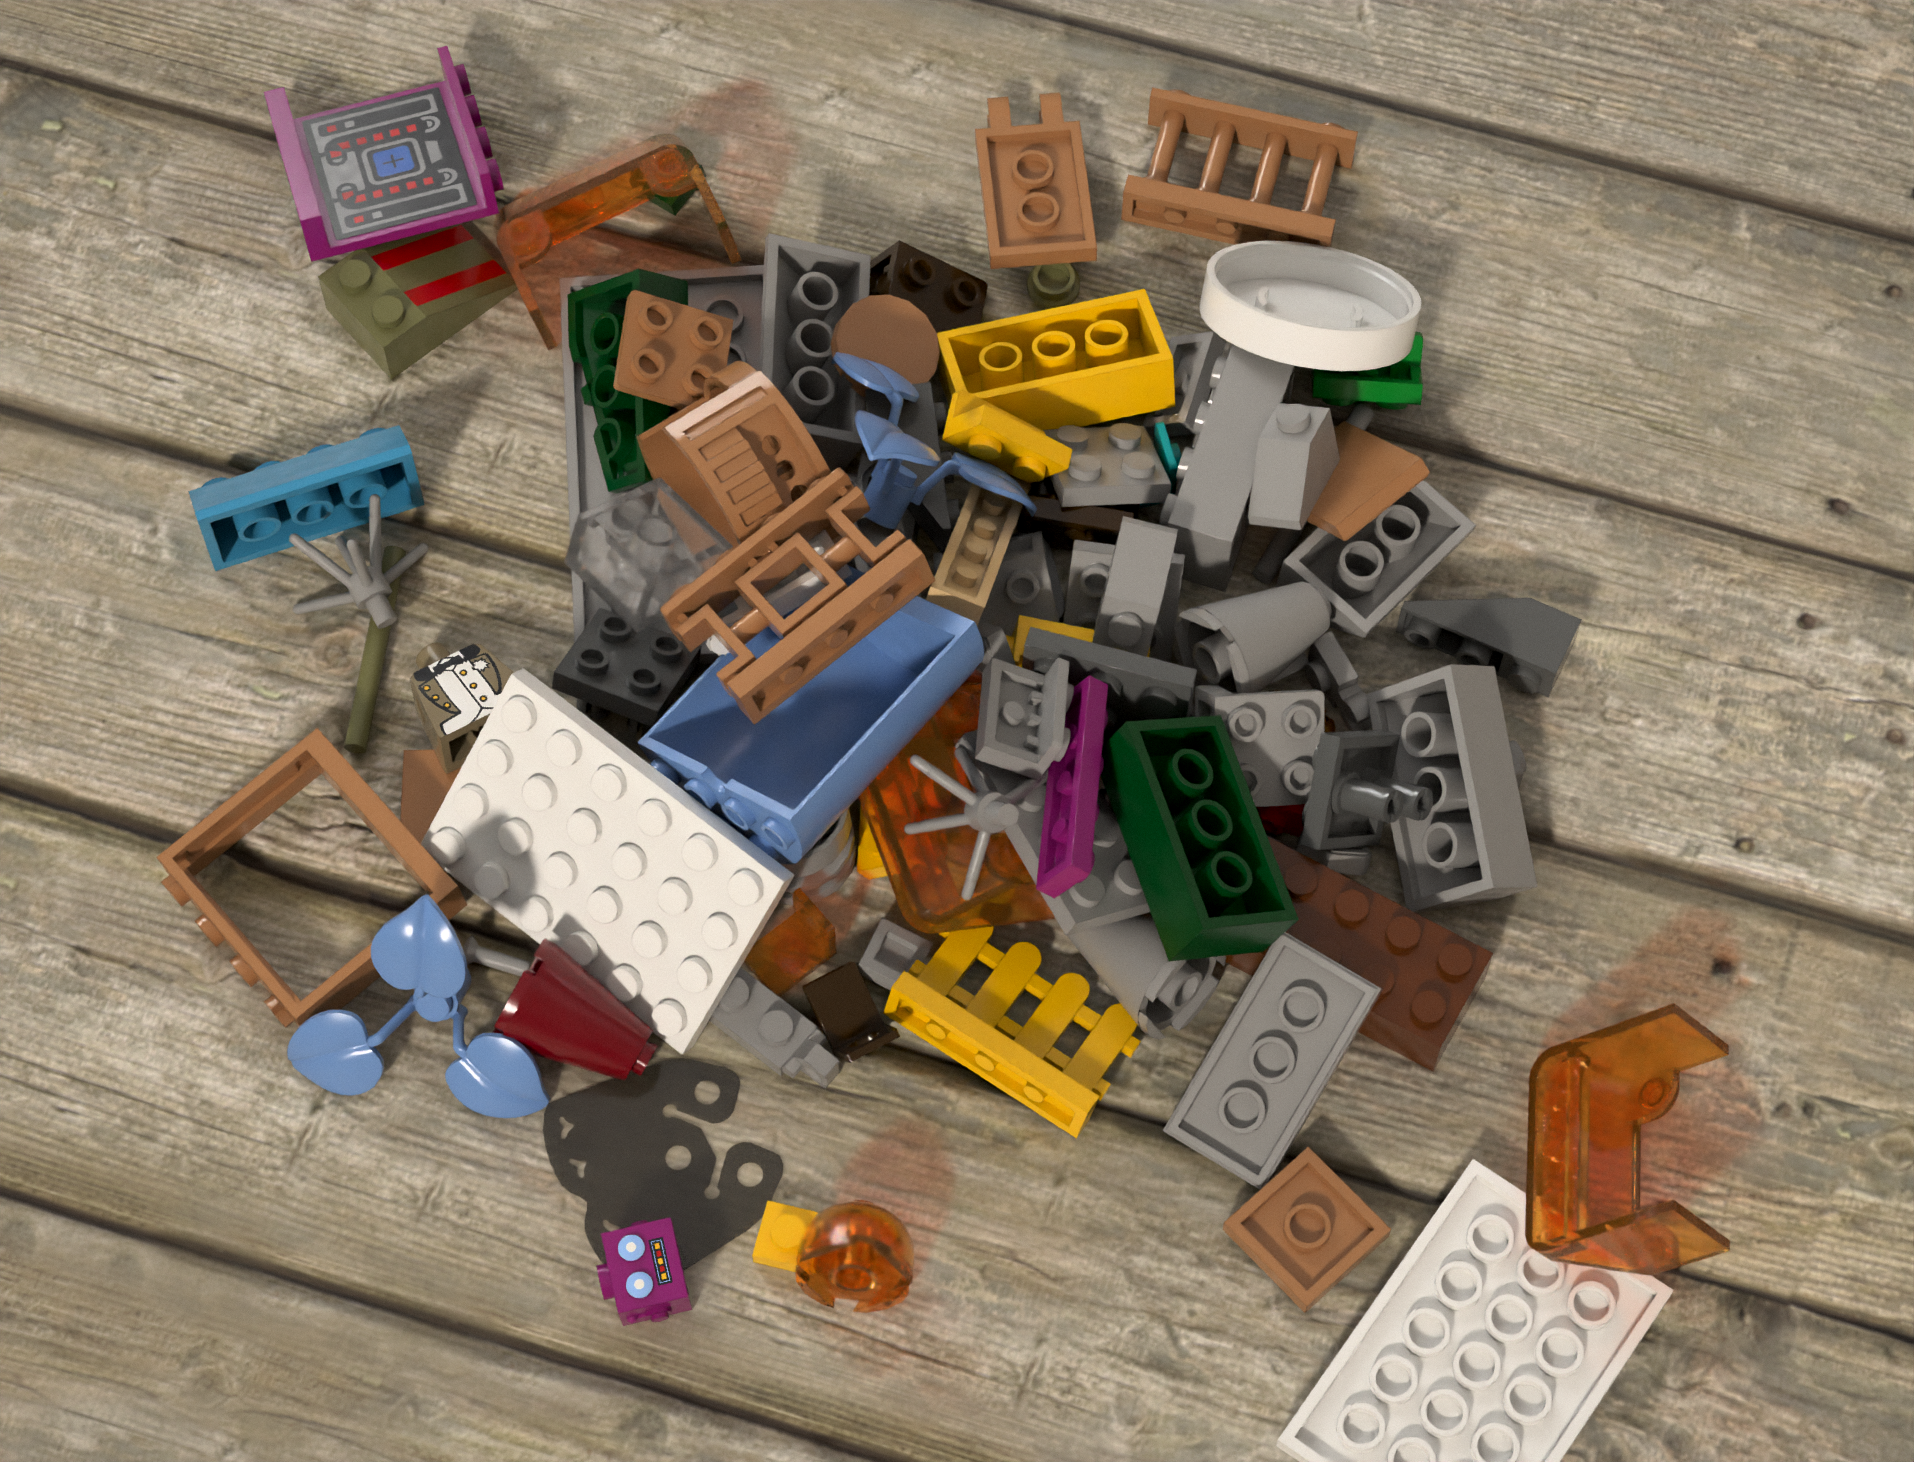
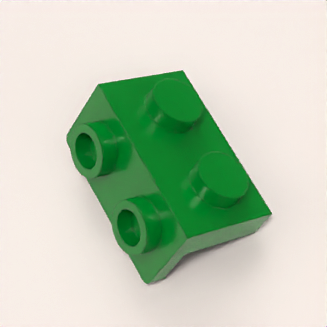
M1415 332L1412 349L1404 359L1386 367L1362 371L1312 369V398H1322L1323 402L1335 406L1351 405L1354 403V400L1376 402V405L1392 410L1404 409L1408 407V404L1421 405L1423 390L1421 372L1422 333Z

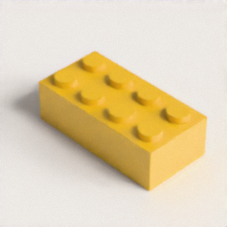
M1145 289L937 333L940 349L938 360L939 376L949 407L953 393L965 390L1041 430L1058 429L1066 425L1082 427L1175 407L1173 356Z

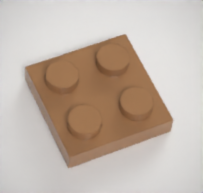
M1309 1147L1231 1215L1223 1225L1225 1233L1304 1313L1312 1308L1383 1243L1391 1232V1228Z

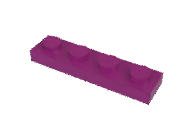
M1090 675L1074 687L1073 698L1065 714V728L1070 729V741L1066 753L1059 762L1053 760L1048 767L1036 890L1054 899L1075 884L1083 882L1090 875L1095 862L1093 841L1095 823L1100 811L1097 798L1099 777L1104 767L1102 745L1104 729L1108 722V712L1106 711L1108 684Z

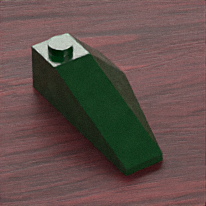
M636 269L567 294L569 349L573 362L582 365L587 384L580 390L584 404L593 406L598 424L593 435L608 492L616 494L653 483V478L647 468L636 436L667 419L671 411V406L617 391L613 386L627 297L631 291L637 290L688 306V281L643 269Z

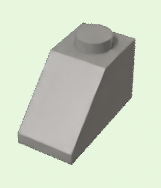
M1278 403L1258 439L1248 511L1249 524L1302 530L1314 505L1340 461L1330 408Z
M1123 516L1097 612L1092 643L1147 657L1163 599L1178 529Z

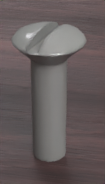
M473 935L467 939L463 947L467 965L475 962L521 977L524 970L526 971L531 964L530 961L481 947Z

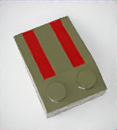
M461 224L355 250L318 276L326 309L391 380L518 289L517 283Z

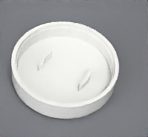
M1255 241L1226 247L1216 252L1210 258L1206 268L1199 309L1204 322L1217 335L1235 346L1261 357L1312 369L1362 371L1395 364L1410 353L1422 303L1417 290L1405 278L1393 270L1365 257L1309 243Z

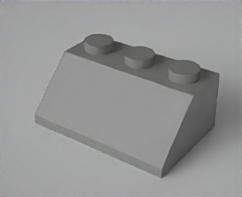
M1422 480L1347 541H1343L1318 527L1283 561L1276 587L1303 581L1311 584L1313 587L1320 588L1328 597L1332 608L1329 627L1365 638L1475 530L1476 525L1425 480Z

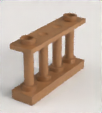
M1152 87L1148 125L1160 127L1147 176L1138 177L1128 174L1123 191L1121 220L1234 245L1255 241H1291L1332 247L1336 219L1323 217L1322 213L1334 166L1352 168L1358 131L1345 129L1335 123L1320 124L1195 97L1182 90H1163ZM1181 132L1211 138L1198 188L1195 189L1167 182ZM1232 143L1263 149L1251 196L1248 200L1219 194ZM1283 154L1314 160L1301 211L1270 205Z

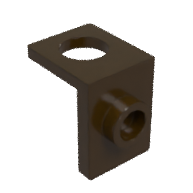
M849 961L802 986L804 994L826 1036L834 1056L851 1063L900 1037L897 1028L883 1022L854 962Z

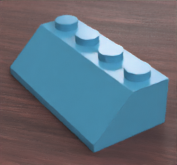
M400 425L388 429L374 428L364 432L359 438L337 445H320L311 449L305 455L283 462L269 461L259 465L254 471L232 478H215L209 480L200 488L188 491L215 571L294 547L289 541V536L293 533L298 534L309 542L369 523V498L373 494H377L380 497L381 519L425 505L412 451Z

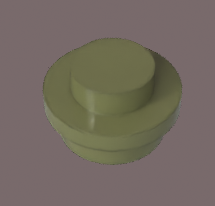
M1070 263L1037 265L1028 275L1027 291L1032 301L1045 309L1070 305L1079 295L1080 278Z

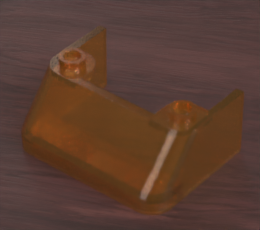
M672 134L652 136L513 201L500 209L499 214H496L493 222V232L498 247L548 351L558 345L523 269L543 259L551 246L654 199L656 194L664 197H675L695 189L731 263L734 264L742 260L723 213L693 153L679 137Z
M982 681L963 683L858 797L902 915L912 927L928 934L1055 918L1040 891L1036 890L1035 882L1006 833L991 834L973 896L970 900H964L961 893L979 831L973 829L970 825L911 835L906 834L904 831V827L908 823L964 813L966 802L915 768L910 763V758L913 755L920 756L973 792L968 777L955 757L956 747L954 740L961 739L964 733L978 729Z
M1672 1003L1552 1046L1536 1059L1529 1075L1525 1237L1528 1245L1533 1250L1554 1262L1644 1276L1655 1275L1730 1251L1729 1239L1674 1199L1640 1210L1641 1125L1663 1117L1672 1109L1679 1095L1681 1071L1729 1055V1045L1678 1005Z

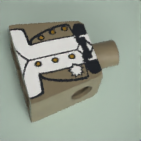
M431 643L418 653L416 664L420 670L414 672L410 678L415 709L446 774L462 767L511 674L514 673L481 644H471L450 654L442 643Z

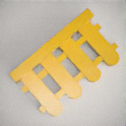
M979 911L968 912L961 918L958 924L947 918L938 934L946 940L927 965L917 959L908 972L903 971L891 988L883 1014L1077 1139L1089 1122L1098 1099L1102 1100L1111 1085L1103 1079L1109 1068L1121 1052L1131 1058L1139 1047L1141 1041L1133 1036L1137 1024L1120 1003L1111 1005L1103 1016L1085 1006L1090 986L1088 981L1080 974L1065 973L1058 978L1054 985L1038 976L1036 973L1040 967L1042 956L1035 945L1028 942H1018L1012 945L1006 954L990 945L989 941L994 926L990 917L985 913ZM977 959L994 971L974 996L958 986V983ZM1026 990L1042 1002L1024 1027L1006 1017V1015L1023 991ZM1072 1021L1088 1030L1090 1034L1073 1058H1070L1054 1048V1046Z

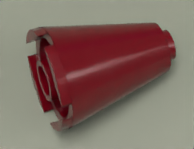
M544 938L533 955L536 957L530 968L526 971L524 970L497 1019L492 1033H501L504 1036L516 1039L532 1055L623 1081L626 1080L630 1071L641 1076L657 1048V1045L648 1041L653 1029L559 945Z

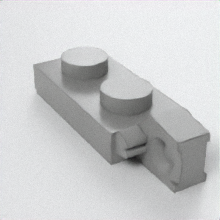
M740 967L709 1021L780 1076L785 1073L794 1078L801 1070L826 1089L840 1073L838 1067L839 1060L822 1047L827 1040L826 1036L818 1030L817 1025Z

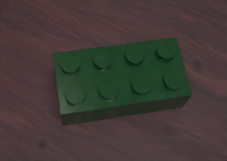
M1221 715L1126 721L1102 746L1104 767L1100 776L1168 961L1264 952L1294 925L1299 918Z

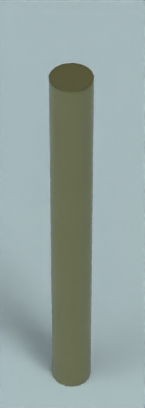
M386 546L384 548L382 558L383 574L406 555V551L398 546ZM401 575L389 584L392 593L387 600L393 611L395 610ZM372 616L370 617L344 748L352 753H365L367 749L391 625L378 629Z

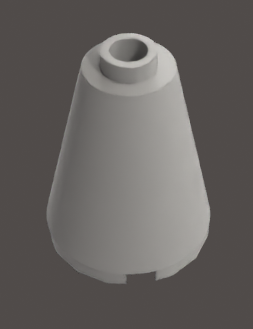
M1302 581L1192 607L1179 615V617H1182L1181 621L1173 624L1172 638L1174 651L1179 665L1197 669L1196 677L1202 685H1218L1233 694L1261 692L1328 630L1332 613L1331 604L1326 594L1320 588L1313 587L1311 584Z
M1151 912L1067 935L1139 1028L1148 1036L1158 1040L1166 1038L1161 1030L1171 1025L1179 1031L1187 1026L1203 1009L1219 983V980L1212 976L1216 960L1225 966L1226 956L1169 962Z

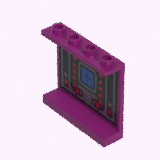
M448 46L437 48L445 81L293 119L284 87L264 92L311 262L499 214L494 193L504 190L499 167L495 158L486 160L493 157L485 126L475 128L482 126L475 96L470 95L471 89L464 64L454 66Z

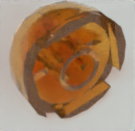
M854 1200L832 1205L819 1212L802 1234L797 1251L796 1282L806 1295L828 1307L834 1308L835 1298L859 1300L853 1312L868 1313L889 1309L903 1302L908 1296L909 1285L914 1277L913 1240L900 1218L872 1202Z

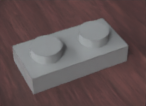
M1214 331L1171 337L1169 349L1174 363L1175 407L1152 411L1146 414L1143 426L1153 438L1155 423L1162 421L1165 424L1168 437L1196 434L1193 433L1195 418L1201 402L1208 401L1211 387H1209L1211 374L1218 356H1222L1226 344Z

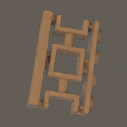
M840 467L828 476L815 480L800 498L782 512L768 517L758 531L736 548H731L721 554L711 568L692 583L679 587L671 595L669 601L660 608V612L672 633L679 641L683 642L690 652L714 634L735 659L718 671L716 675L724 690L730 697L736 700L740 710L754 725L935 582L924 553L910 538L906 540L899 530H896L875 547L854 525L857 520L871 509L864 493L857 486L854 487L849 476ZM831 524L842 539L819 555L808 542ZM859 555L871 569L847 587V584L836 572ZM804 563L826 587L784 619L763 595ZM741 595L752 610L728 627L717 614ZM769 626L780 638V641L756 659L745 644Z

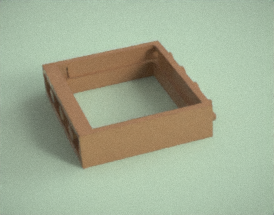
M318 728L156 857L169 875L161 881L163 886L181 907L189 901L195 905L202 914L194 920L215 947L223 941L231 947L237 955L229 960V962L250 987L254 986L258 981L262 983L271 994L264 1003L285 1028L293 1022L299 1027L307 1019L320 1012L342 1009L376 981L380 974L374 967L371 959L372 943L303 1000H300L194 876L319 775L322 774L424 891L435 901L448 920L467 906L458 885Z

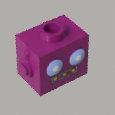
M671 1217L651 1222L647 1220L636 1221L630 1227L601 1233L607 1263L596 1265L604 1300L615 1298L618 1315L623 1326L647 1320L661 1322L667 1320L669 1315L692 1310Z

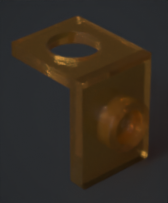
M801 888L792 892L794 914L754 943L744 960V963L764 986L779 997L837 954L835 927Z

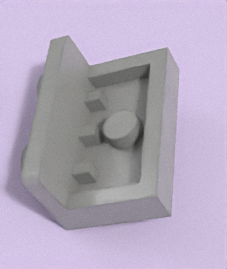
M991 658L984 668L982 675L975 751L976 760L1039 780L1053 760L1059 762L1063 758L1070 741V729L1065 728V714L1070 707L1074 693L1073 685L1068 683L1069 661L1057 658L1047 673L1042 675L1008 662Z

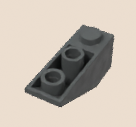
M931 382L912 384L918 391L919 398L917 402L903 398V406L897 425L903 433L911 435L927 444L940 458L936 467L906 460L902 461L901 465L917 475L914 483L916 487L921 485L946 461L952 460L950 450L940 451L938 436L944 433L946 413L944 402H933ZM865 389L866 412L888 420L891 403L885 393L873 389ZM878 460L872 461L874 467L876 466ZM954 474L945 476L928 491L920 505L910 502L907 507L942 554L945 552L951 533L960 515L958 500H947L945 484L954 483Z
M1532 598L1404 601L1396 632L1404 635L1410 643L1419 648H1434L1455 657L1461 665L1494 666L1496 675L1507 679L1508 683L1515 689L1530 694L1537 692L1549 698L1575 643L1582 619Z

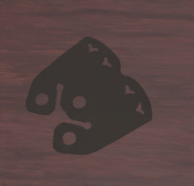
M677 1058L647 1066L641 1076L630 1072L625 1081L613 1078L548 1103L544 1113L543 1134L550 1164L561 1185L570 1193L581 1197L587 1202L584 1220L585 1233L591 1247L603 1264L607 1263L601 1233L609 1232L603 1225L604 1220L622 1229L630 1227L636 1221L647 1220L651 1222L671 1217L683 1269L685 1270L749 1230L763 1217L767 1200H772L782 1178L783 1163L781 1157L770 1150L750 1142H741L732 1146L726 1153L717 1186L720 1194L715 1199H708L705 1197L704 1192L710 1185L716 1162V1156L700 1127L675 1117L667 1118L663 1115L662 1111L666 1105L673 1104L677 1107L678 1111L712 1124L723 1122L734 1112L740 1088V1079L735 1072L723 1066L692 1059ZM705 1080L715 1082L720 1089L718 1099L711 1104L698 1102L694 1095L697 1084ZM560 1117L574 1125L565 1139L561 1138L563 1125L559 1121ZM677 1145L684 1146L691 1154L689 1165L681 1170L670 1168L665 1160L667 1151ZM571 1158L587 1162L584 1167L583 1178L579 1177L577 1166L569 1162ZM749 1162L759 1165L763 1171L761 1182L753 1187L742 1185L737 1178L739 1168Z

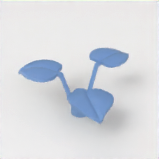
M836 352L832 359V364H837L847 375L873 390L885 393L891 403L888 420L863 410H858L855 415L856 428L869 460H878L871 473L872 479L864 492V496L871 509L864 515L865 517L883 527L896 529L909 503L912 502L920 505L925 494L945 476L950 474L960 475L981 488L1016 500L1025 506L1032 517L1037 511L1035 504L1015 479L999 467L963 453L955 452L952 460L946 461L921 485L916 487L914 483L917 475L901 465L902 461L906 460L936 467L940 461V458L932 448L921 440L903 433L897 426L903 406V398L917 402L919 398L918 391L906 378L883 364L850 354Z
M428 894L423 895L405 911L387 921L378 930L371 945V959L380 976L397 989H414V995L410 996L407 1003L377 1033L368 1036L363 1020L354 1012L340 1009L320 1012L299 1026L289 1041L287 1048L288 1060L292 1062L293 1067L318 1086L339 1095H359L375 1087L384 1071L383 1057L374 1046L384 1042L414 1011H417L421 1017L431 1022H439L449 1018L453 1019V1049L460 1057L448 1066L445 1078L451 1092L464 1106L485 1116L517 1118L542 1110L551 1099L544 1087L541 1072L535 1058L516 1039L504 1036L501 1033L491 1032L477 1035L471 1040L468 1047L465 1044L464 1019L468 1009L461 1002L471 985V974L467 968V960L456 932L442 910Z

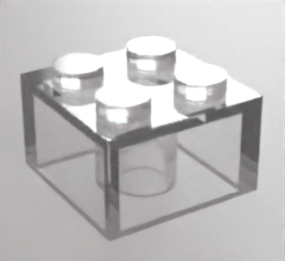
M659 477L578 514L564 563L636 632H639L663 620L664 617L660 612V608L669 601L671 595L679 587L696 580L715 564L721 554L733 548V546Z

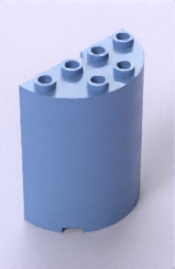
M848 566L852 575L843 581L849 587L865 573ZM916 596L755 725L740 710L736 700L730 697L720 683L716 673L735 659L731 653H727L726 656L724 654L720 655L637 743L650 760L651 766L778 863L786 865L796 864L971 676L976 667L983 661V640L975 621ZM797 607V608H795L794 610L790 611L789 613L785 614V615L783 616V618H784V619L787 618L790 614H792V613H793L795 610H797L799 607ZM768 626L745 646L758 659L777 644L780 638Z

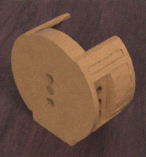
M735 361L705 379L703 384L704 396L636 436L647 468L665 504L681 531L708 569L715 564L721 554L731 548H736L758 531L768 517L782 512L800 498L815 480L826 477L831 473L808 430L784 396L760 370L757 371L743 361ZM831 524L825 528L834 544L842 539Z

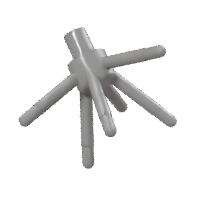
M373 494L369 498L370 566H367L362 551L355 539L346 541L343 536H338L335 539V544L353 573L352 575L301 536L293 533L289 536V541L347 586L349 592L294 605L293 612L299 615L355 602L358 609L367 608L378 629L385 628L397 620L387 600L392 593L389 584L428 551V545L420 543L383 574L380 497L377 494Z
M957 748L955 750V757L974 787L976 793H973L920 756L913 755L910 758V763L915 768L966 802L964 813L908 823L905 825L904 831L906 834L911 835L970 825L973 829L979 831L961 893L964 900H970L978 881L988 843L996 842L1001 831L1013 826L1018 821L1019 811L1013 804L1047 781L1048 769L1039 780L1029 778L1006 795L989 790L967 752L963 748Z

